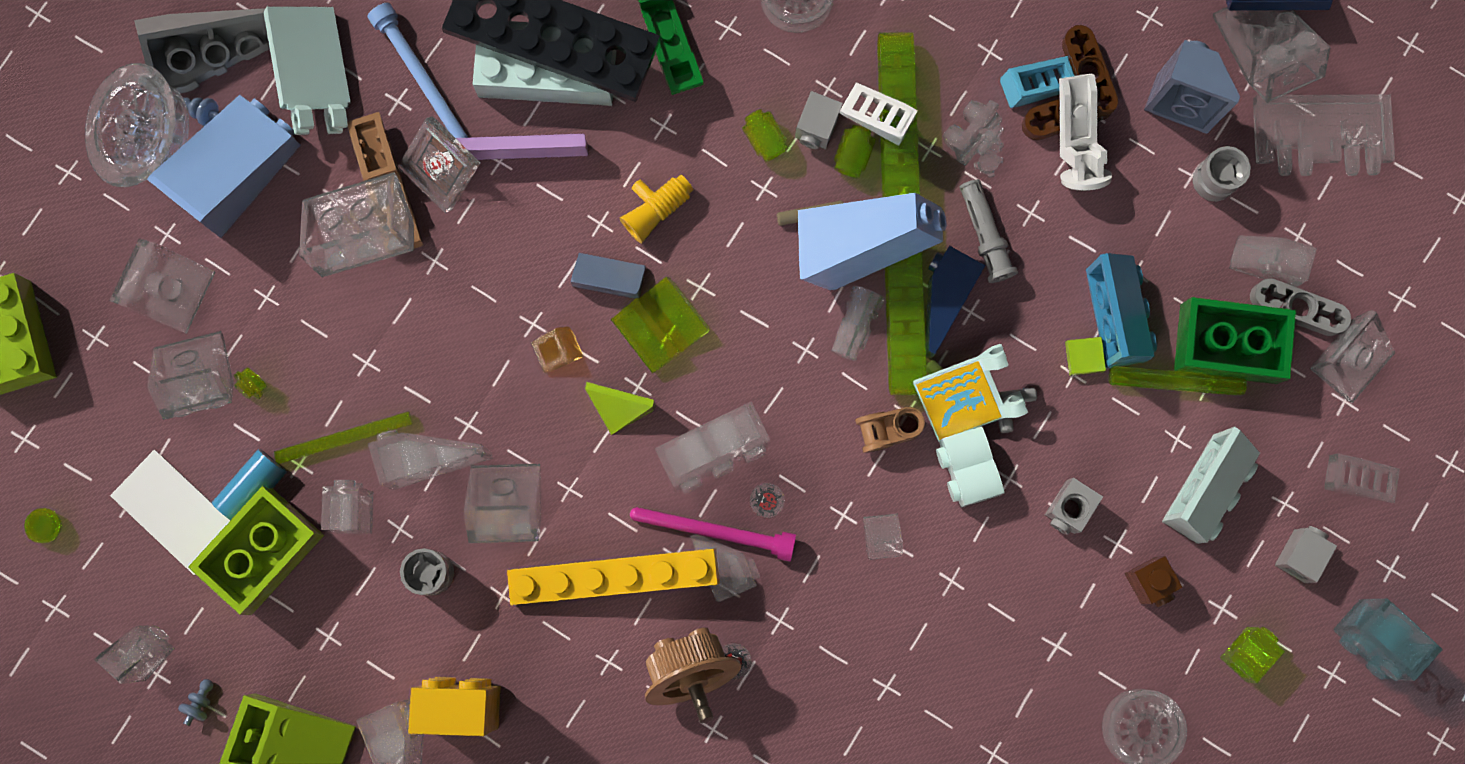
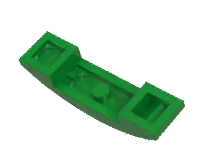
M637 0L647 31L660 35V43L655 54L671 95L704 85L694 53L691 52L673 0Z

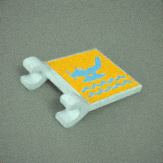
M1002 344L988 348L977 357L913 381L938 442L943 438L975 429L1002 418H1016L1028 413L1021 391L1014 392L1002 400L990 370H999L1009 365Z

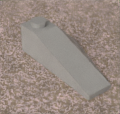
M266 8L166 14L134 20L154 98L190 92L199 87V83L214 75L218 77L226 73L227 68L242 60H250L269 50L264 10Z

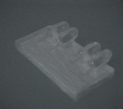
M1391 94L1256 95L1253 98L1256 164L1272 163L1275 160L1274 149H1277L1278 172L1280 176L1291 174L1292 149H1298L1299 172L1301 176L1312 174L1313 163L1340 162L1342 160L1341 149H1344L1345 172L1348 176H1356L1360 171L1359 149H1365L1366 172L1369 175H1378L1381 171V163H1391L1395 160Z

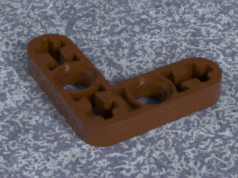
M1075 25L1065 34L1062 41V49L1064 55L1068 56L1075 76L1082 75L1081 68L1084 65H1092L1098 70L1099 75L1096 79L1097 87L1100 84L1103 85L1098 90V94L1102 101H1108L1105 110L1101 106H1097V122L1111 116L1117 108L1118 97L1094 33L1087 26ZM1075 35H1077L1079 40L1084 39L1086 41L1082 46L1084 58L1079 61L1077 59L1082 54L1078 44L1072 45L1071 43ZM1060 99L1036 106L1027 112L1022 121V131L1028 138L1042 140L1060 134ZM1051 110L1053 111L1054 120L1045 123L1041 131L1038 126H1031L1035 116H1037L1039 121L1049 119L1052 115Z

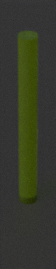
M409 411L276 450L274 451V457L277 464L285 463L412 425V417Z

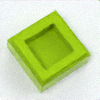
M1102 337L1067 340L1065 342L1069 376L1103 373L1106 371Z

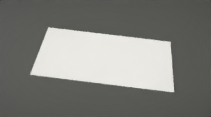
M155 450L110 495L193 575L195 573L188 566L230 522L228 518L221 514L207 498Z

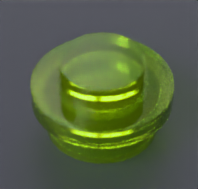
M246 367L242 372L237 371L233 375L237 381L234 387L244 397L250 399L254 396L260 399L263 396L262 391L267 385L251 369Z
M39 508L32 511L24 523L26 535L36 543H49L59 535L62 527L59 515L47 508Z

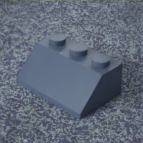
M1184 40L1158 72L1144 110L1207 134L1238 103L1240 95L1218 52L1209 49V46L1203 42Z

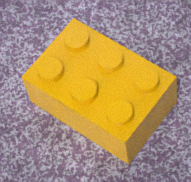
M435 677L422 680L421 686L411 688L408 734L485 736L497 730L499 727L501 686L491 685L492 679L488 678L465 679V681H459V684H456L455 677Z

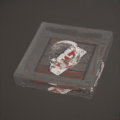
M431 116L423 121L398 168L446 213L453 209L479 167L480 162L446 128Z

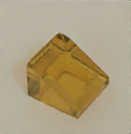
M570 327L555 328L531 342L544 373H549L583 357Z

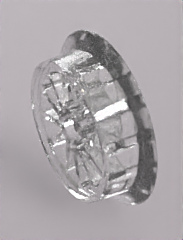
M131 63L113 71L97 89L89 106L85 124L86 151L91 166L97 175L106 183L116 187H132L147 180L158 167L187 142L189 116L185 101L180 93L168 84L167 80L158 70L147 64Z

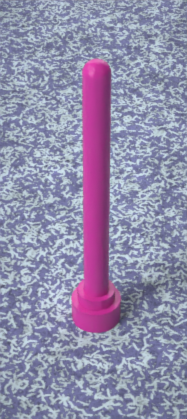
M638 507L630 511L631 519L637 522L771 550V554L777 555V559L791 562L796 534L782 532V535L775 533L773 537Z

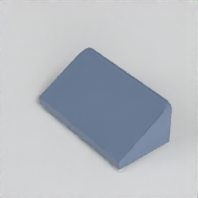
M579 253L571 277L572 287L639 299L646 266Z

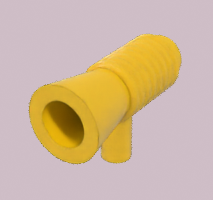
M679 175L677 178L672 177L656 192H653L642 180H638L633 184L632 190L645 203L621 216L619 219L631 236L642 244L660 220L664 221L665 218L690 198L689 194L693 191V187L682 175Z

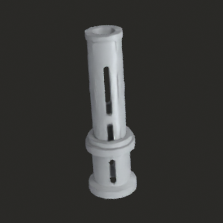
M974 179L962 184L959 188L966 202L980 243L978 254L984 258L990 274L987 278L988 282L997 283L1018 274V270L1016 267H1012L1006 250L1009 245L1004 238L1000 237L980 179Z

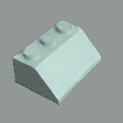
M1232 427L1213 434L1162 520L1163 523L1197 544L1207 543L1209 540L1213 541L1219 535L1223 528V523L1220 521L1226 510L1231 511L1236 506L1241 496L1238 490L1243 481L1248 482L1258 468V464L1255 461L1260 452L1241 430Z

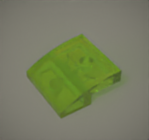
M670 277L663 278L641 298L634 299L611 319L652 373L664 367L711 330Z

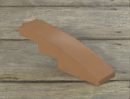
M376 112L348 121L347 127L362 178L368 188L375 216L379 220L389 254L394 256L424 246L380 113Z

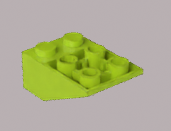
M256 693L244 695L219 764H343L356 726Z

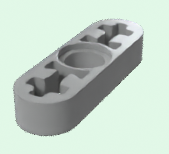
M1265 279L1256 284L1250 292L1252 305L1280 308L1282 305L1283 309L1292 310L1293 300L1296 298L1303 299L1308 304L1309 310L1306 316L1295 315V324L1326 336H1334L1345 331L1351 323V314L1344 305L1276 279ZM1270 288L1273 297L1281 299L1286 294H1288V297L1284 302L1273 299L1267 303L1265 302V295L1261 294V291L1263 292ZM1334 312L1336 313L1335 319L1340 322L1331 327L1328 318L1319 316L1314 321L1312 319L1317 313L1327 316Z

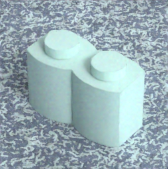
M983 427L943 438L939 442L941 448L936 449L941 468H948L952 481L947 482V486L953 502L959 501L962 508L1005 493Z

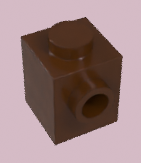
M1166 556L1154 557L1124 573L1141 604L1155 603L1156 607H1160L1176 598L1174 592L1183 588Z

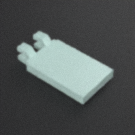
M266 7L264 18L280 109L291 111L294 135H308L310 133L309 129L314 128L312 109H324L328 134H341L343 128L348 126L346 109L351 102L334 7Z

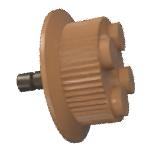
M708 628L694 630L688 637L676 641L674 638H666L657 642L654 645L655 652L646 660V666L653 683L645 693L646 702L651 705H670L692 699L700 723L711 721L714 717L711 708L708 706L706 693L721 687L733 679L741 670L740 661L736 658L725 657L718 636L711 634Z

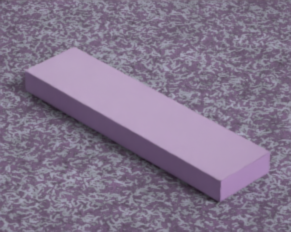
M584 134L448 139V145L457 154H461L460 157L463 160L588 156V143Z

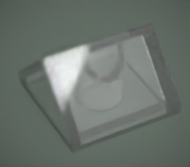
M1370 310L1353 318L1350 326L1334 339L1310 368L1351 403L1357 399L1395 354L1377 312Z

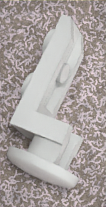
M1091 73L1059 78L1060 157L1072 167V169L1061 173V183L1065 187L1074 190L1084 191L1103 188L1111 183L1112 173L1104 169V164H1107V150L1097 143V85L1095 75Z

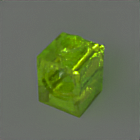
M1246 627L1220 656V659L1245 682L1258 683L1285 651L1277 645L1279 639L1267 628Z

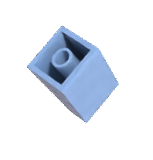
M239 95L159 166L147 180L221 238L301 145L294 139V130L282 119L275 123L267 116L270 111L258 100L253 98L249 102Z
M917 193L798 210L800 279L828 290H836L943 242V231H945L947 225L945 213L942 207Z

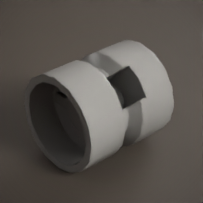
M1225 146L1216 149L1195 169L1192 180L1194 189L1201 197L1208 201L1217 202L1226 199L1245 184L1249 178L1251 169L1249 159L1236 147Z
M423 548L414 550L405 557L401 564L400 576L405 588L412 593L433 596L439 595L448 589L453 581L454 568L449 557L442 552Z

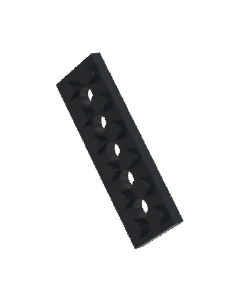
M453 0L442 25V31L445 34L637 102L660 43V35L563 0ZM482 5H494L497 8L494 16L487 19L480 17L478 10ZM523 15L529 19L528 25L522 30L511 28L510 22L515 16ZM548 27H556L561 31V35L556 41L549 42L542 38L543 31ZM587 38L593 42L592 49L587 53L577 52L574 49V45L579 39ZM612 50H620L626 57L621 64L612 65L606 60L607 54Z

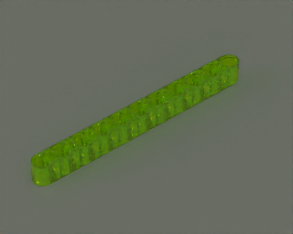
M879 32L877 41L879 92L917 110L913 32ZM883 109L880 115L881 122L885 121L890 111ZM916 114L914 121L899 146L880 136L882 198L909 193L920 195ZM896 115L890 126L896 128L901 117ZM922 251L885 267L888 383L890 395H918L913 381L926 376Z

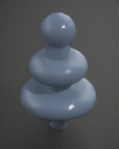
M185 97L180 100V107L183 110H188L189 115L197 119L198 123L202 126H205L219 114V107L214 99L207 98L203 100L202 98H195L191 100Z
M204 679L200 683L198 693L192 692L188 695L189 701L192 702L191 705L184 703L179 705L178 710L187 715L183 724L190 726L193 719L199 721L207 719V714L200 709L210 705V700L206 698V695L213 689V683L209 679Z

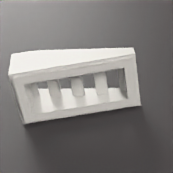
M856 83L839 113L899 146L914 121L918 110ZM861 95L866 100L858 112L853 110V107ZM874 102L878 106L872 116L869 117L865 114L871 103ZM883 109L890 111L884 122L878 121ZM897 115L901 117V120L897 127L894 128L890 124Z

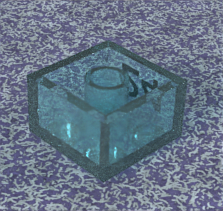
M1360 599L1333 629L1341 637L1339 640L1340 644L1352 654H1359L1368 662L1365 665L1366 668L1382 680L1385 678L1395 681H1415L1443 650L1389 599Z

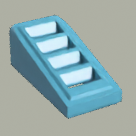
M1068 56L1009 68L1000 78L1009 107L1015 108L1059 95L1060 88L1053 70H1058L1060 78L1075 76ZM1041 73H1044V75H1045V77H1046V80H1047V83H1048L1049 86H1046V85H1045V82H1044V79H1043V76H1042ZM1028 77H1031L1035 89H1032V86H1031V84H1030V81H1029V78H1028Z

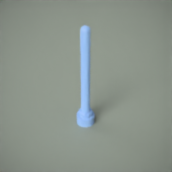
M383 3L376 6L367 16L376 30H380L381 33H386L452 138H468L398 29V15L390 3Z

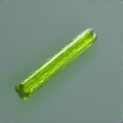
M1121 366L1111 367L1109 371V384L1117 386L1236 396L1244 395L1247 390V379Z

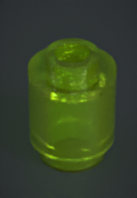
M759 109L744 119L746 124L742 127V130L757 156H762L765 162L775 159L788 150V146L785 143L787 138L771 111L764 113L762 109Z
M852 125L851 129L843 130L834 157V162H836L834 170L852 178H860L861 172L866 171L876 141L874 137L870 136L871 130L859 125Z

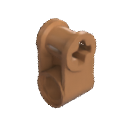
M913 407L873 413L855 419L856 425H860L865 444L862 448L863 453L879 451L896 444L912 441L921 434L925 426L922 413ZM903 416L913 417L917 422V430L913 433L903 432L899 427V419ZM872 426H874V430H875V434H876L877 440H875V437H874V434H873V430H872Z

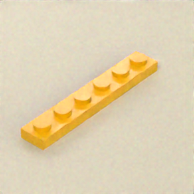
M716 548L507 570L510 605L720 584Z

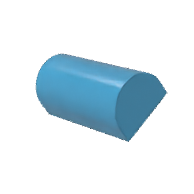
M258 449L211 503L221 514L231 520L262 486L273 489L287 471L264 451Z

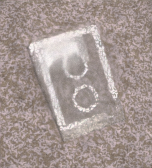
M397 430L380 433L376 436L377 441L368 443L380 485L392 490L493 459L492 452L481 444L403 432L398 434Z
M410 698L395 702L356 720L373 764H422L424 734H408Z

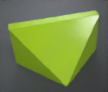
M589 382L585 386V390L611 435L653 412L656 405L652 399Z

